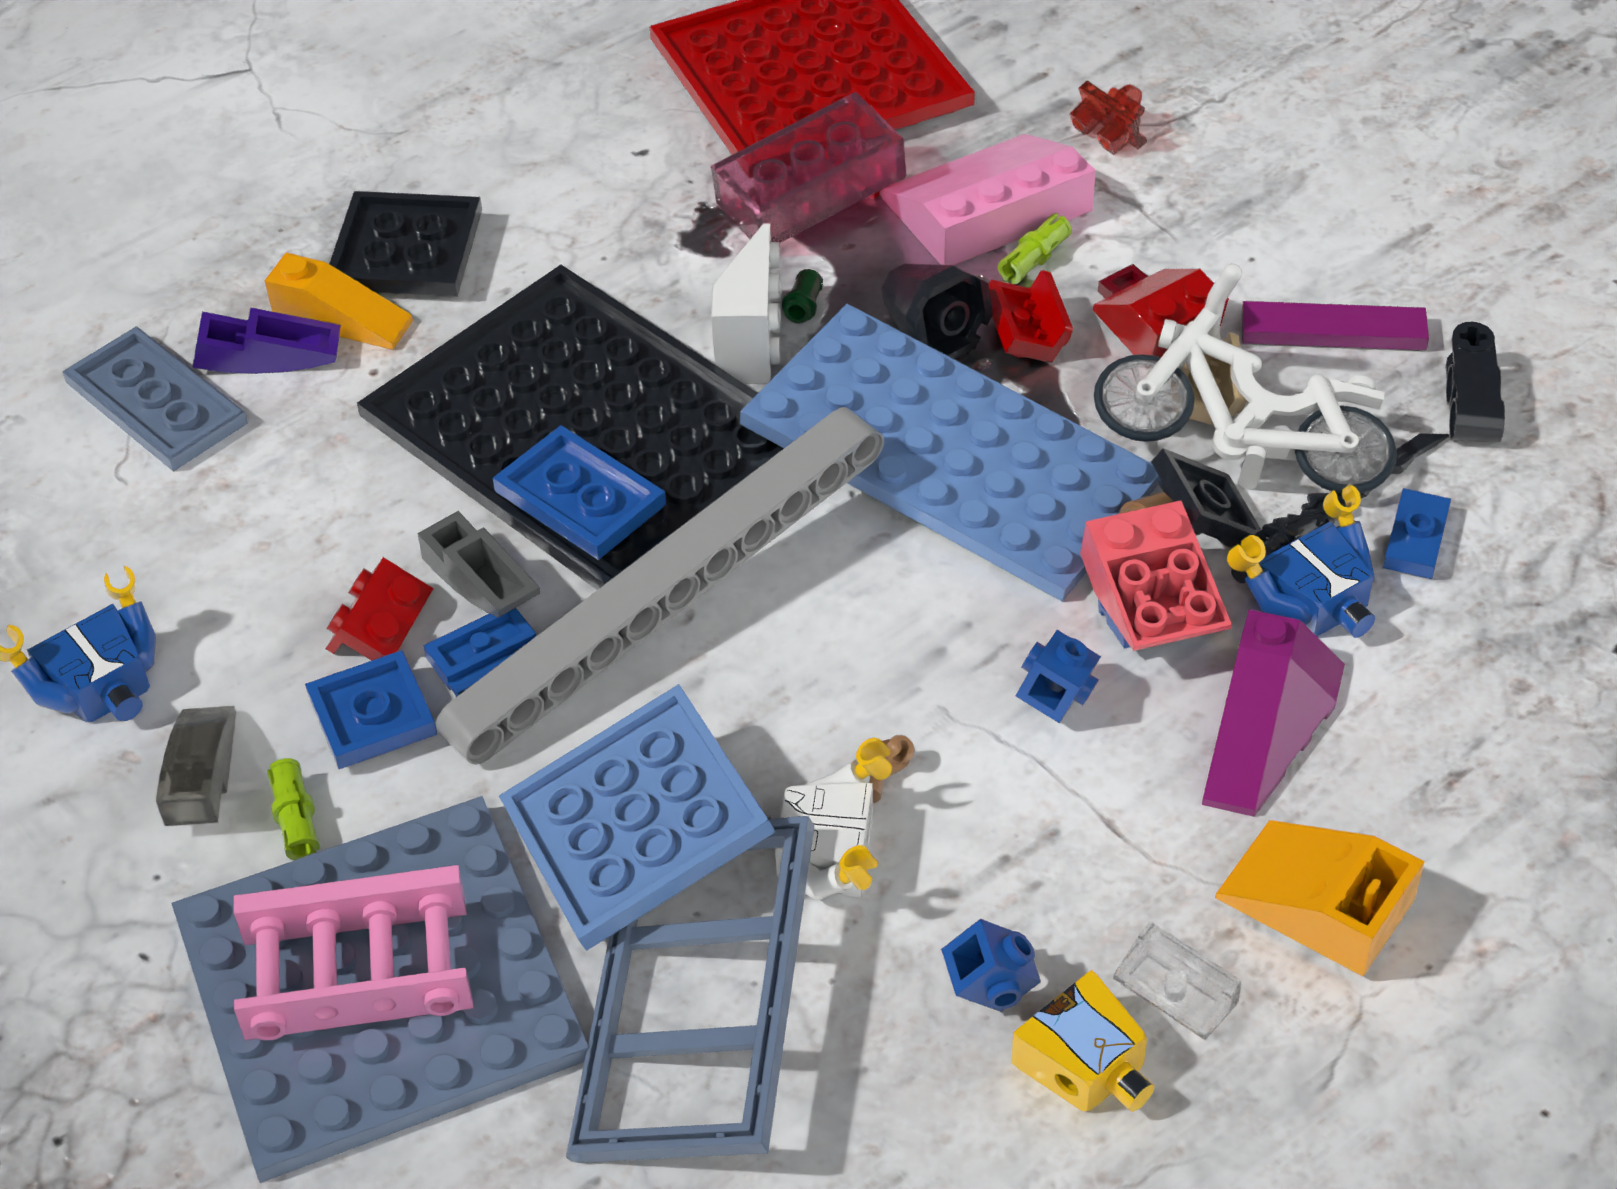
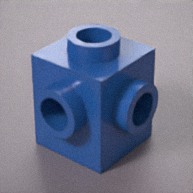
M1057 629L1046 646L1036 642L1021 666L1028 674L1015 696L1060 723L1074 701L1083 706L1094 690L1099 679L1091 675L1101 656L1087 648L1081 641L1071 638Z
M981 918L941 949L955 995L1002 1012L1016 1005L1023 995L1041 983L1034 962L1035 952L1026 936L1018 931L1009 930Z

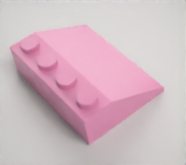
M1022 134L880 188L879 196L940 265H956L1020 240L1027 232L1037 230L1051 214L1057 213L1058 219L1062 215L1067 220H1071L1093 211L1096 170L1072 146Z

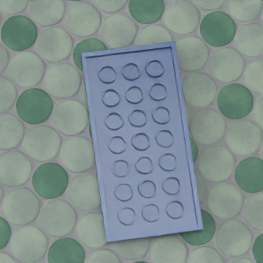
M847 303L740 411L741 425L785 448L836 409L841 407L849 408L882 433L884 445L877 459L847 482L848 484L1062 602L1087 573L1080 555L1086 521L1119 514L1126 502L1150 496L1161 480L1149 461Z

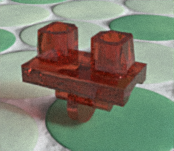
M1087 80L1078 88L1082 101L1069 114L1075 129L1084 135H1088L1098 124H1102L1104 127L1096 135L1102 147L1112 155H1115L1128 144L1139 150L1147 142L1146 137L1139 133L1140 117L1144 114L1145 107L1141 105L1142 92L1138 87L1132 84L1125 85L1120 89L1112 87L1107 94Z

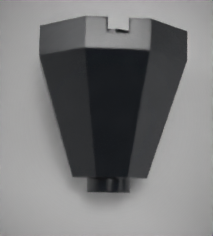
M904 263L889 272L881 287L884 305L900 331L954 360L977 347L981 336L977 335L976 332L981 323L987 326L993 316L989 283L953 265Z

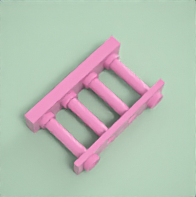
M454 865L234 895V916L244 945L256 944V997L234 1000V1011L244 1039L275 1040L287 1034L429 1014L446 1016L458 1010L472 1009L473 997L466 967L451 969L448 918L467 915L466 898L459 866ZM425 921L428 973L394 977L392 926ZM369 929L371 981L337 985L335 934ZM313 936L314 989L280 993L279 942Z

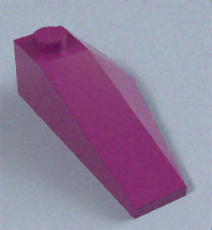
M1248 610L1202 805L1255 817L1284 778L1287 767L1299 751H1304L1310 743L1312 734L1322 720H1327L1335 709L1345 663L1301 620Z

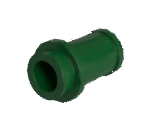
M811 269L799 271L792 290L783 297L782 309L786 318L791 322L804 323L812 319L816 314V300L823 288V284H821L823 283V278L818 272Z

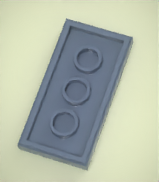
M137 326L62 371L64 379L70 387L173 472L248 424L245 411Z

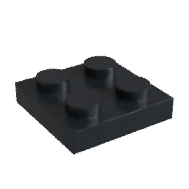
M1164 448L1153 458L1151 463L1161 479L1159 481L1160 488L1173 502L1182 501L1195 535L1205 534L1217 539L1223 545L1230 548L1236 545L1241 546V541L1250 535L1259 537L1263 542L1267 540L1229 474Z

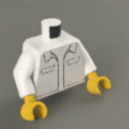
M873 737L865 740L856 752V760L848 763L835 773L805 785L787 788L784 792L781 815H766L768 819L798 816L810 817L815 827L805 894L814 900H820L834 894L861 898L862 890L868 889L872 883V877L867 870L876 868L879 863L868 850L873 820V783L868 782L870 775L877 780H884L890 776L892 771V765L885 759V757L890 755L891 750L879 738ZM783 847L775 848L776 872L778 877L780 873Z

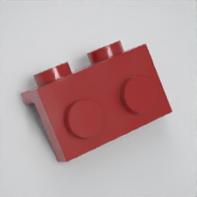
M1041 270L1030 288L991 279L989 290L993 312L992 318L1005 353L1019 358L1027 357L1052 363L1062 347L1069 342L1073 326L1051 272Z
M384 557L372 573L363 568L348 591L350 595L355 597L352 605L349 608L342 603L326 628L334 633L325 649L334 654L340 645L344 643L371 661L398 652L434 588Z

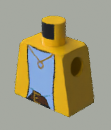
M1093 970L1087 972L1013 1032L1011 1063L1081 1111H1091L1112 1094L1127 1109L1134 1112L1148 1101L1155 1088L1139 1072L1144 1064L1147 1044L1144 1031Z

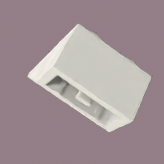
M765 223L759 228L713 284L711 320L715 365L744 384H768L771 381L772 365H780V337H772V334L781 333V307L778 306V303H782V279L779 276V272H773V269H780V242H771L770 223Z

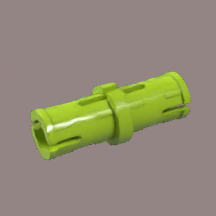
M1054 213L1037 230L1023 235L1019 240L1018 247L998 263V271L1001 277L1007 282L1011 280L1012 284H1018L1038 264H1045L1051 258L1052 250L1071 235L1072 228L1069 221L1062 215L1058 219V214Z
M283 758L271 763L270 769H267L275 800L272 803L271 811L274 821L280 825L286 857L290 860H297L317 853L316 850L320 849L312 821L315 807L312 797L306 793L300 763L292 758Z

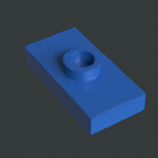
M1403 488L1385 555L1384 569L1429 579L1433 578L1451 498Z

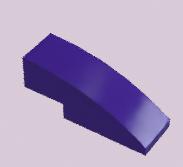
M250 307L248 320L202 311L192 368L227 373L259 374L310 369L334 363L337 357L341 325Z

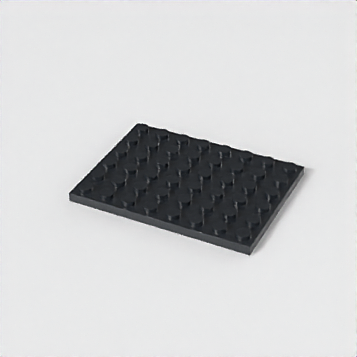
M562 264L357 402L360 417L596 590L600 589L784 449L740 424V411L758 394L756 391ZM560 425L665 491L666 505L599 560L496 493L494 489V476Z

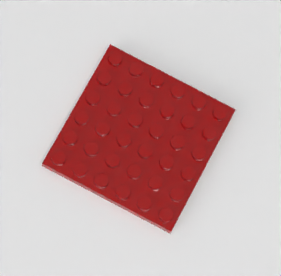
M737 0L649 26L652 42L746 176L764 172L783 164L802 160L803 158L870 137H876L899 128L915 125L944 114L954 113L957 110L973 106L975 103V91L899 0Z

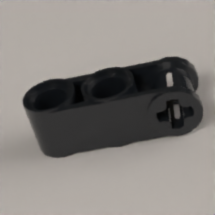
M1464 322L1457 325L1453 330L1451 339L1452 353L1447 357L1445 366L1447 378L1446 401L1450 410V439L1456 441L1501 442L1505 425V405L1501 399V371L1497 364L1495 336L1493 331L1482 323Z

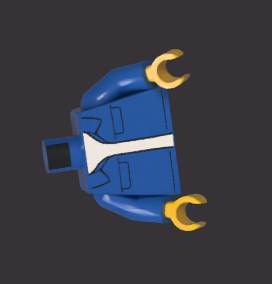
M1348 485L1342 490V497L1345 500L1346 507L1339 503L1334 490L1325 497L1323 502L1326 514L1331 518L1338 519L1340 526L1335 527L1331 522H1328L1266 557L1265 545L1255 535L1246 537L1241 541V546L1236 545L1229 550L1227 555L1229 566L1236 571H1246L1248 577H1246L1245 581L1262 612L1301 620L1317 637L1339 624L1354 638L1363 636L1371 629L1375 622V616L1366 607L1368 606L1371 587L1374 582V571L1361 522L1354 521L1352 514L1361 502L1360 493L1353 485Z
M124 566L126 577L129 580V584L125 588H114L110 584L108 574L105 573L104 576L106 592L113 599L119 600L121 609L117 610L114 604L101 609L27 649L30 658H27L22 652L24 643L22 631L14 625H7L6 632L10 639L15 642L16 646L4 648L0 645V661H10L15 668L11 672L37 705L66 714L74 712L85 722H94L110 712L119 721L131 720L139 714L143 706L139 696L146 693L150 687L145 672L154 665L156 634L142 601L136 602L133 593L135 592L136 581L134 573L129 567Z

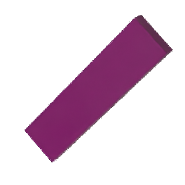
M1243 301L1242 343L1427 350L1429 342L1426 307Z

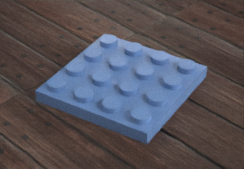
M680 684L499 795L576 937L586 951L775 833L769 819Z

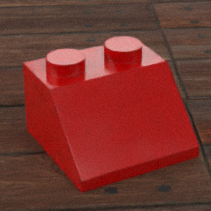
M1162 269L1095 303L1092 310L1133 355L1145 354L1161 358L1167 351V348L1158 346L1165 319L1185 326L1189 322L1194 321L1205 307L1208 293L1215 283L1201 269ZM1227 298V299H1226V302H1225V306H1224V310H1223V314H1222V318H1221V322H1220V327H1221V323H1222V320H1223V317H1224V313H1225V310H1226V307H1227L1229 298ZM1142 364L1147 370L1154 367V365Z

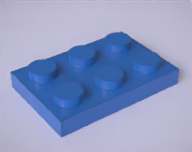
M562 425L493 477L496 493L597 560L601 559L666 505L664 490Z

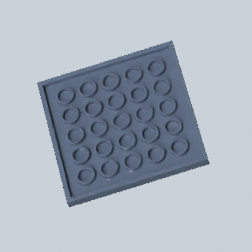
M483 796L171 903L259 1183L585 1061L586 1051L589 1049L588 1043ZM454 865L459 866L466 898L467 915L448 918L451 969L466 967L473 997L472 1009L458 1010L446 1016L429 1014L287 1034L275 1040L244 1039L234 1011V1000L256 997V944L244 945L234 916V895ZM425 921L393 925L394 977L428 973ZM369 929L335 934L337 985L371 981ZM313 936L279 942L280 993L314 989Z

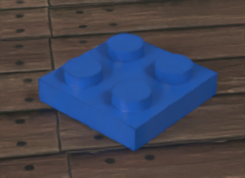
M402 650L305 684L309 700L339 770L438 735L435 721Z

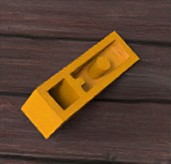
M285 253L264 280L272 312L341 325L339 337L394 350L413 322L412 314L324 261Z

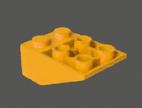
M1269 820L1216 892L1215 898L1364 977L1414 902L1425 861L1373 835Z

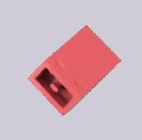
M1181 500L1086 521L1080 552L1095 595L1133 651L1231 629L1232 623Z

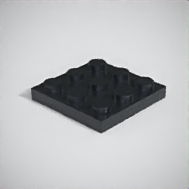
M354 191L329 264L378 293L458 296L482 213L481 198L473 196Z

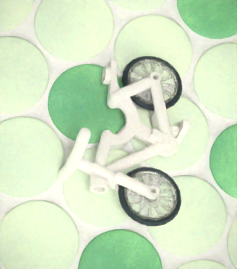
M1229 264L1224 268L1208 293L1205 307L1194 321L1189 322L1185 326L1165 319L1158 346L1168 348V350L1161 358L1145 354L1120 358L1105 368L1095 384V408L1101 420L1111 430L1131 440L1143 442L1159 441L1171 437L1180 431L1189 421L1194 410L1195 398L1193 388L1187 376L1181 371L1186 363L1216 429L1212 440L1213 449L1224 459L1238 460L1245 457L1238 484L1245 489L1257 487L1265 458L1297 461L1303 473L1312 482L1323 489L1331 492L1334 490L1339 494H1342L1343 488L1348 485L1356 487L1360 494L1375 489L1383 484L1391 475L1396 464L1397 450L1395 441L1385 424L1367 411L1356 407L1339 406L1338 402H1350L1380 410L1385 392L1375 390L1376 383L1371 378L1363 375H1354L1347 382L1324 377L1321 374H1314L1309 378L1306 389L1302 393L1291 396L1277 395L1265 390L1253 377V373L1258 372L1262 368L1260 357L1221 340L1220 322L1225 302L1242 277V269L1237 264ZM1203 353L1231 365V380L1239 393L1249 402L1234 421ZM1313 413L1301 424L1298 432L1259 429L1271 414L1295 416Z

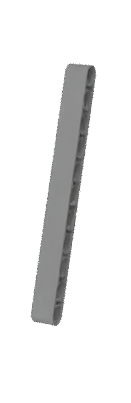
M841 407L836 409L449 702L437 717L435 723L436 730L470 764L477 765L489 760L871 465L882 451L884 445L882 433L849 408Z

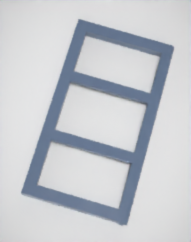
M809 816L769 819L775 833L748 849L757 850L783 847L773 916L637 927V919L609 936L588 1040L589 1049L586 1051L566 1158L568 1160L581 1163L768 1153L815 827ZM769 940L757 1025L616 1034L632 950ZM753 1050L742 1123L598 1130L612 1058Z

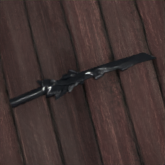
M1420 433L1396 449V464L1391 474H1401L1416 457L1437 446L1448 438L1449 434ZM1386 456L1344 484H1360L1377 476L1383 469ZM1371 491L1360 494L1361 499L1366 497ZM1329 493L1308 494V503L1301 506L1302 511L1300 515L1287 514V517L1274 518L1272 523L1264 524L1262 531L1268 538L1263 542L1266 550L1265 557L1328 522L1334 525L1335 518L1327 515L1323 508L1324 499ZM1336 493L1339 503L1346 507L1342 494ZM1231 569V574L1237 582H1246L1245 579L1248 577L1246 571L1241 572Z

